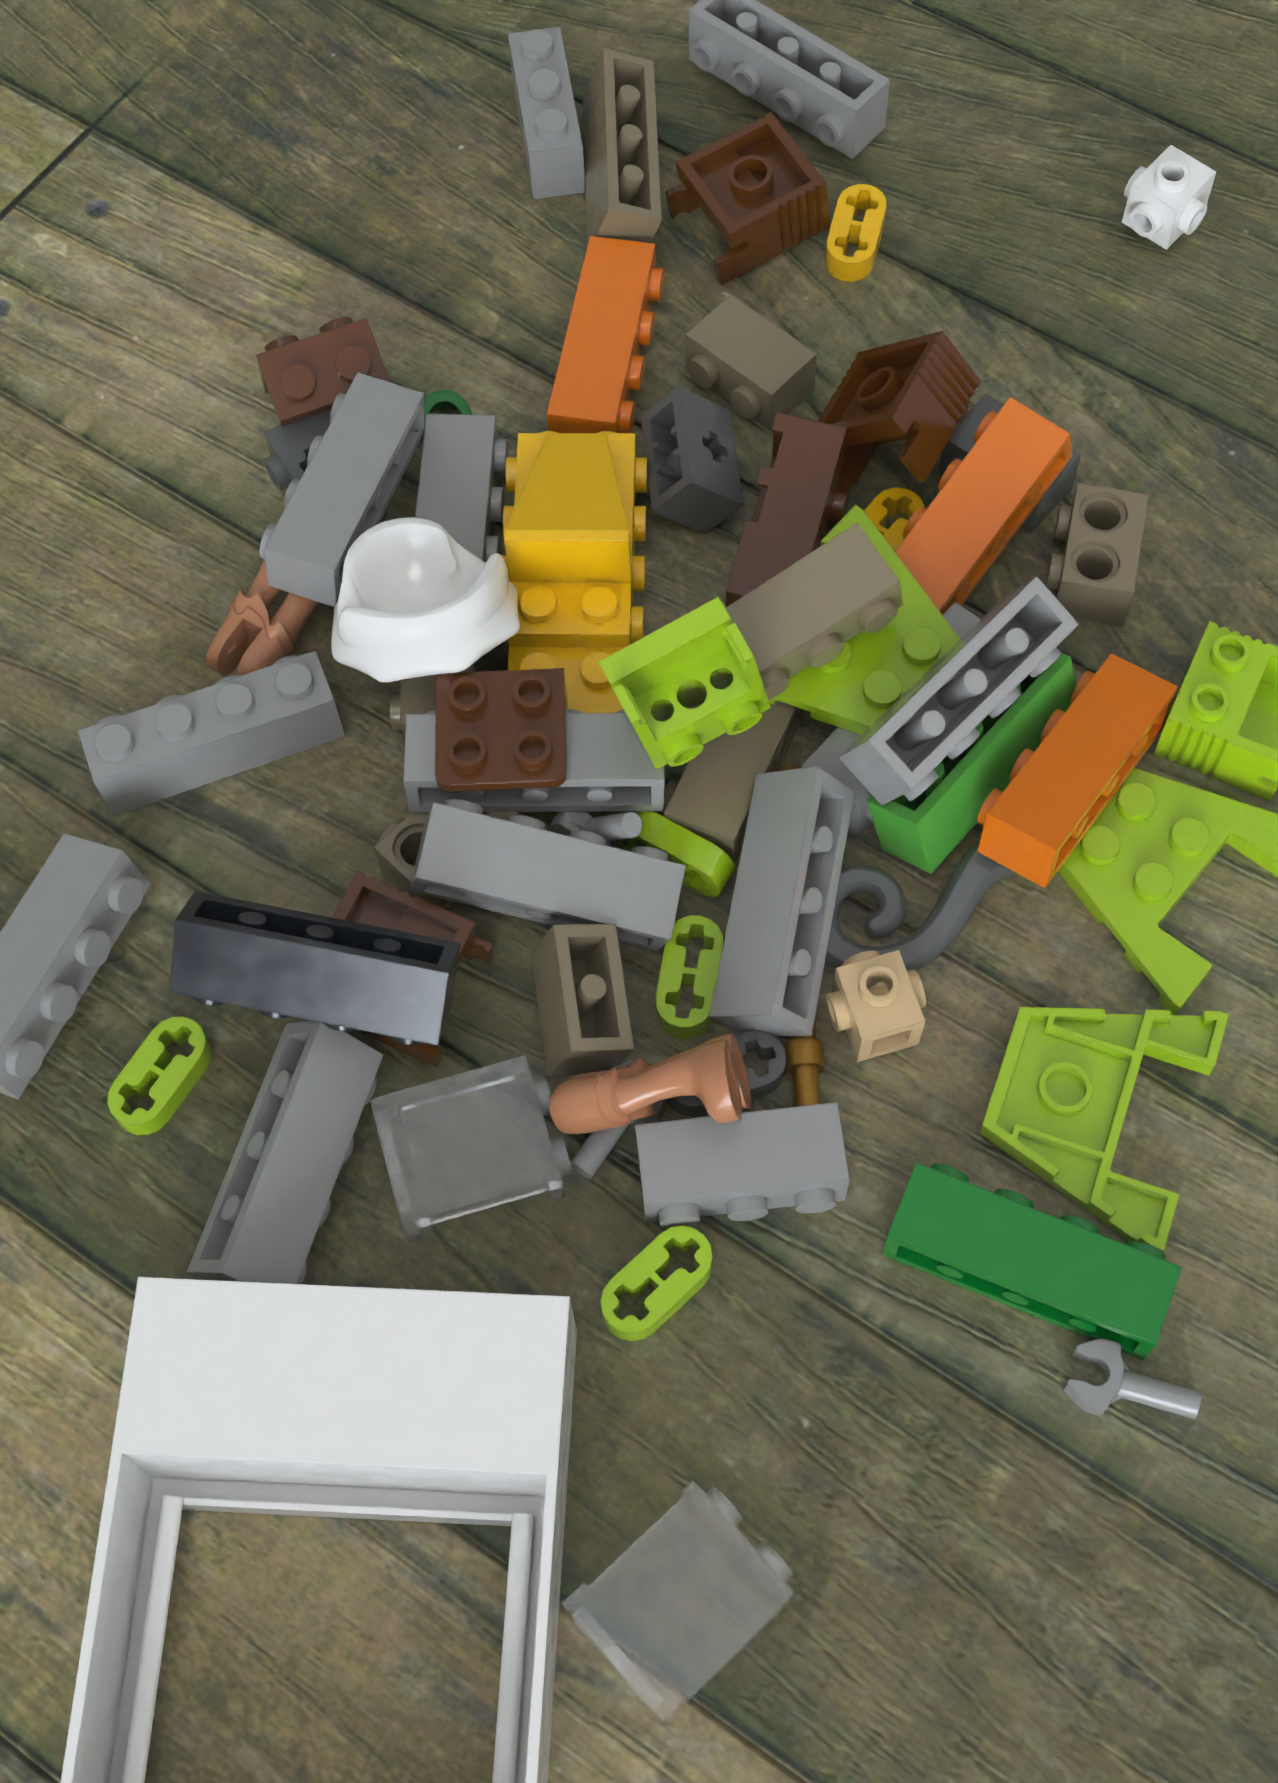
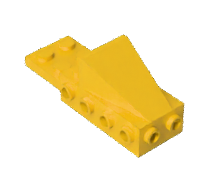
M554 431L518 433L517 457H507L506 489L507 493H515L514 505H504L503 537L506 555L501 556L508 569L509 581L517 589V608L520 623L519 631L504 641L509 644L508 670L564 668L568 709L578 710L582 713H616L623 710L599 661L644 637V606H634V592H645V556H635V542H646V506H636L637 493H647L648 474L647 457H636L635 433H616L612 431H601L598 433H558Z

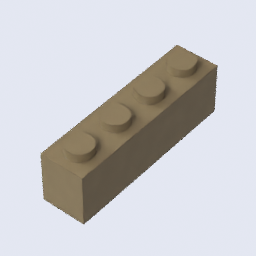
M603 47L583 94L587 246L590 236L651 243L662 221L654 61Z
M856 523L725 609L732 623H736L754 655L768 700H771L783 692L789 685L790 678L810 665L813 668H817L832 661L843 650L844 643L864 630L866 633H872L886 626L897 615L898 608L903 605L899 579L860 525ZM697 704L692 708H697L702 704Z
M778 701L775 705L770 704L771 708L764 711L760 721L750 729L736 735H728L726 732L703 744V751L691 761L683 764L686 765V768L679 782L670 780L664 789L663 811H658V814L715 844L736 863L743 846L756 774L775 772L776 768L780 767L806 710Z

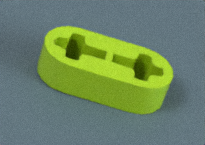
M634 811L642 821L641 832L634 838L618 840L621 846L630 852L635 846H645L668 853V861L686 865L682 885L703 896L718 897L736 870L735 863L730 856L715 844L656 812Z
M689 915L677 920L674 923L671 940L665 944L656 991V1016L660 1027L668 1035L678 1039H692L702 1035L710 1027L713 1019L710 1017L724 945L723 934L715 922L701 915ZM691 937L703 938L705 948L699 953L697 969L686 967L687 954L686 947L684 946L690 944ZM683 985L693 986V1003L697 1007L691 1009L688 1018L676 1017V1008L673 1006L681 1000Z
M184 1016L171 1017L161 1021L150 1032L114 1080L108 1092L107 1104L113 1117L127 1132L135 1135H149L159 1131L168 1123L204 1074L212 1059V1047L202 1027L194 1020ZM188 1039L193 1052L188 1057L177 1054L172 1059L167 1050L168 1045L172 1041L182 1045ZM149 1092V1096L154 1101L153 1107L148 1111L138 1107L133 1112V1109L127 1103L128 1099L133 1094L144 1097Z
M688 1226L670 1227L658 1235L608 1282L603 1289L600 1302L603 1321L612 1334L619 1339L628 1341L645 1339L662 1326L705 1285L711 1275L713 1266L711 1244L705 1235L697 1229ZM675 1247L682 1253L691 1247L696 1250L694 1255L696 1270L690 1274L681 1267L673 1272L665 1281L659 1277L670 1265L669 1249ZM650 1285L654 1288V1291L644 1301V1310L647 1315L644 1319L639 1321L633 1315L626 1316L623 1320L616 1317L620 1312L618 1296L625 1293L628 1297L634 1299Z

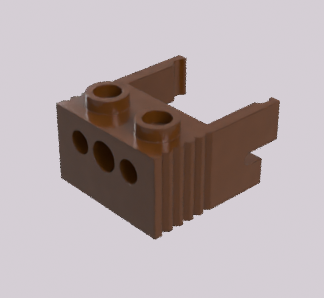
M772 112L767 113L764 118L756 119L755 123H748L746 128L741 127L737 132L729 133L728 137L723 136L676 161L678 177L682 183L665 192L669 214L673 219L679 213H690L701 207L730 248L726 249L727 252L723 257L714 258L717 280L721 285L782 254L784 249H791L793 244H801V241L808 240L810 235H818L819 230L825 231L830 228L827 183Z
M943 331L857 353L856 360L851 363V368L846 372L847 375L841 380L842 383L837 387V391L833 394L818 419V422L847 428L841 489L849 490L857 483L879 444L907 439L904 444L905 451L899 456V459L918 482H925L957 423L967 414L969 410L968 403L971 401L970 397L975 394V389L981 383V380Z
M358 870L332 918L461 943L457 967L462 957L470 960L479 957L484 959L488 965L493 958V943L474 935L476 932V922L417 896L411 898L406 891L399 893L397 887L388 888L386 882L377 883L376 878H366L365 873ZM360 1030L364 1035L435 1067H438L442 1059L441 1047L439 1046L431 1047L427 1043L418 1045L403 1044L395 1041L388 1035Z

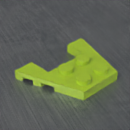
M855 504L821 540V546L858 523L899 579L903 605L898 608L897 615L883 628L872 633H866L864 630L845 642L840 654L829 663L817 668H813L810 665L791 677L787 688L778 696L769 700V704L775 705L780 701L809 711L810 718L862 735L939 661L960 638L864 510Z
M1134 768L1061 866L1058 873L1099 925L1105 923L1126 950L1124 957L1138 974L1143 971L1160 993L1158 1000L1165 1009L1170 1010L1172 1015H1177L1208 976L1213 964L1166 933L1159 926L1225 844L1230 845L1278 877V814Z
M1020 1007L979 1134L1127 1240L1143 1242L1164 1252L1180 1194L1112 1172L1110 1169L1143 1055L1209 1076L1217 1061L1229 1014L1221 1011H1203L1201 1016L1171 1015L1170 1010L1148 1009L1145 1010L1144 1014H1105V1009Z

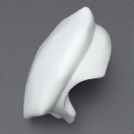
M413 517L397 518L371 527L353 542L344 560L339 598L333 610L334 619L331 640L333 658L338 663L359 670L379 682L387 683L464 671L480 657L514 636L520 629L517 608L518 593L516 587L509 581L508 569L503 557L498 553L492 554L485 563L459 545L440 524L427 519Z

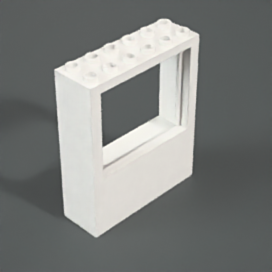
M138 1277L60 1783H145L182 1510L511 1526L492 1783H548L577 1328L570 1296Z

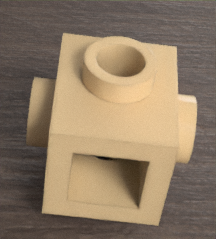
M899 950L880 955L878 951L861 952L851 956L843 962L842 966L836 968L832 992L825 996L827 1010L835 1031L846 1030L857 1062L919 1045L926 1022L921 1008L926 1007L925 991L915 969L906 970Z

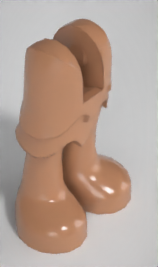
M264 559L246 595L241 587H239L235 601L231 602L223 623L209 645L206 664L213 671L222 675L232 672L238 664L237 675H244L273 665L276 661L289 656L295 650L294 642L308 616L319 602L288 593L272 617L269 609L281 590L268 586L266 562Z
M727 1034L710 1039L705 1043L651 1066L639 1057L626 1066L623 1065L609 1070L573 1076L555 1089L550 1098L549 1109L552 1120L558 1130L565 1134H584L627 1125L634 1119L654 1116L653 1105L659 1100L695 1095L701 1099L707 1113L716 1123L725 1124L740 1121L742 1119V1111L751 1109V1092L740 1046L733 1034Z

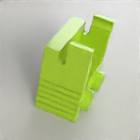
M719 596L599 661L604 674L656 770L667 764L675 767L691 761L703 751V744L726 732L728 735H736L750 729L760 721L762 713L771 708L754 655L736 623H732ZM697 704H702L697 708H692Z
M1209 621L1153 756L1158 758L1166 757L1169 762L1177 761L1179 766L1187 765L1189 770L1192 771L1198 769L1202 775L1210 774L1211 778L1271 801L1278 788V646L1270 643L1263 644L1260 639L1252 640L1249 635L1241 636L1238 631L1230 632L1227 627L1219 628L1217 623Z

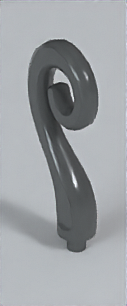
M979 840L963 855L929 916L911 936L891 945L868 947L856 944L847 938L840 929L838 910L841 903L846 897L856 892H864L873 896L878 903V910L866 920L864 931L870 938L880 939L893 934L902 926L906 915V899L903 890L891 875L879 867L860 864L841 868L825 963L836 970L837 967L842 966L845 960L861 952L878 951L880 955L899 950L906 970L915 969L917 971L931 963L954 941L992 885L1017 873L977 852Z

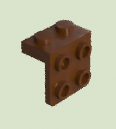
M351 317L338 318L321 326L319 329L320 334L298 340V337L295 335L284 336L269 342L264 347L266 352L256 355L262 385L265 393L270 394L281 426L331 410L336 396L340 392L347 393L357 372L390 382L367 318L353 322Z
M564 668L437 674L435 777L438 787L443 791L454 792L547 788L562 785L567 779L566 709H568Z

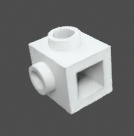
M1170 145L1148 168L1139 167L1129 179L1124 190V196L1128 199L1122 223L1132 228L1140 236L1148 238L1167 250L1183 233L1187 235L1193 233L1203 220L1207 211V202L1216 171Z

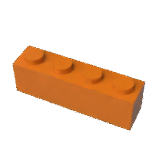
M597 236L589 237L547 410L548 431L558 433L633 432L636 405L635 402L630 401L632 390H642L646 359L645 356H640L642 345H652L655 330V312L650 311L652 302H661L665 283V269L656 268V244Z
M1009 397L999 412L992 410L985 416L974 435L975 445L963 461L955 459L947 467L938 485L940 492L927 509L920 507L910 517L902 535L905 539L895 551L942 615L955 602L961 606L1073 456L1069 432L1012 397Z
M1112 653L1096 673L1087 670L1078 681L1070 699L1071 705L1066 712L1056 709L1050 716L1040 737L1041 744L1035 751L1026 748L1018 757L1010 773V783L1002 792L995 788L986 798L977 817V822L983 825L977 852L1037 885L1046 888L1164 729L1178 686Z

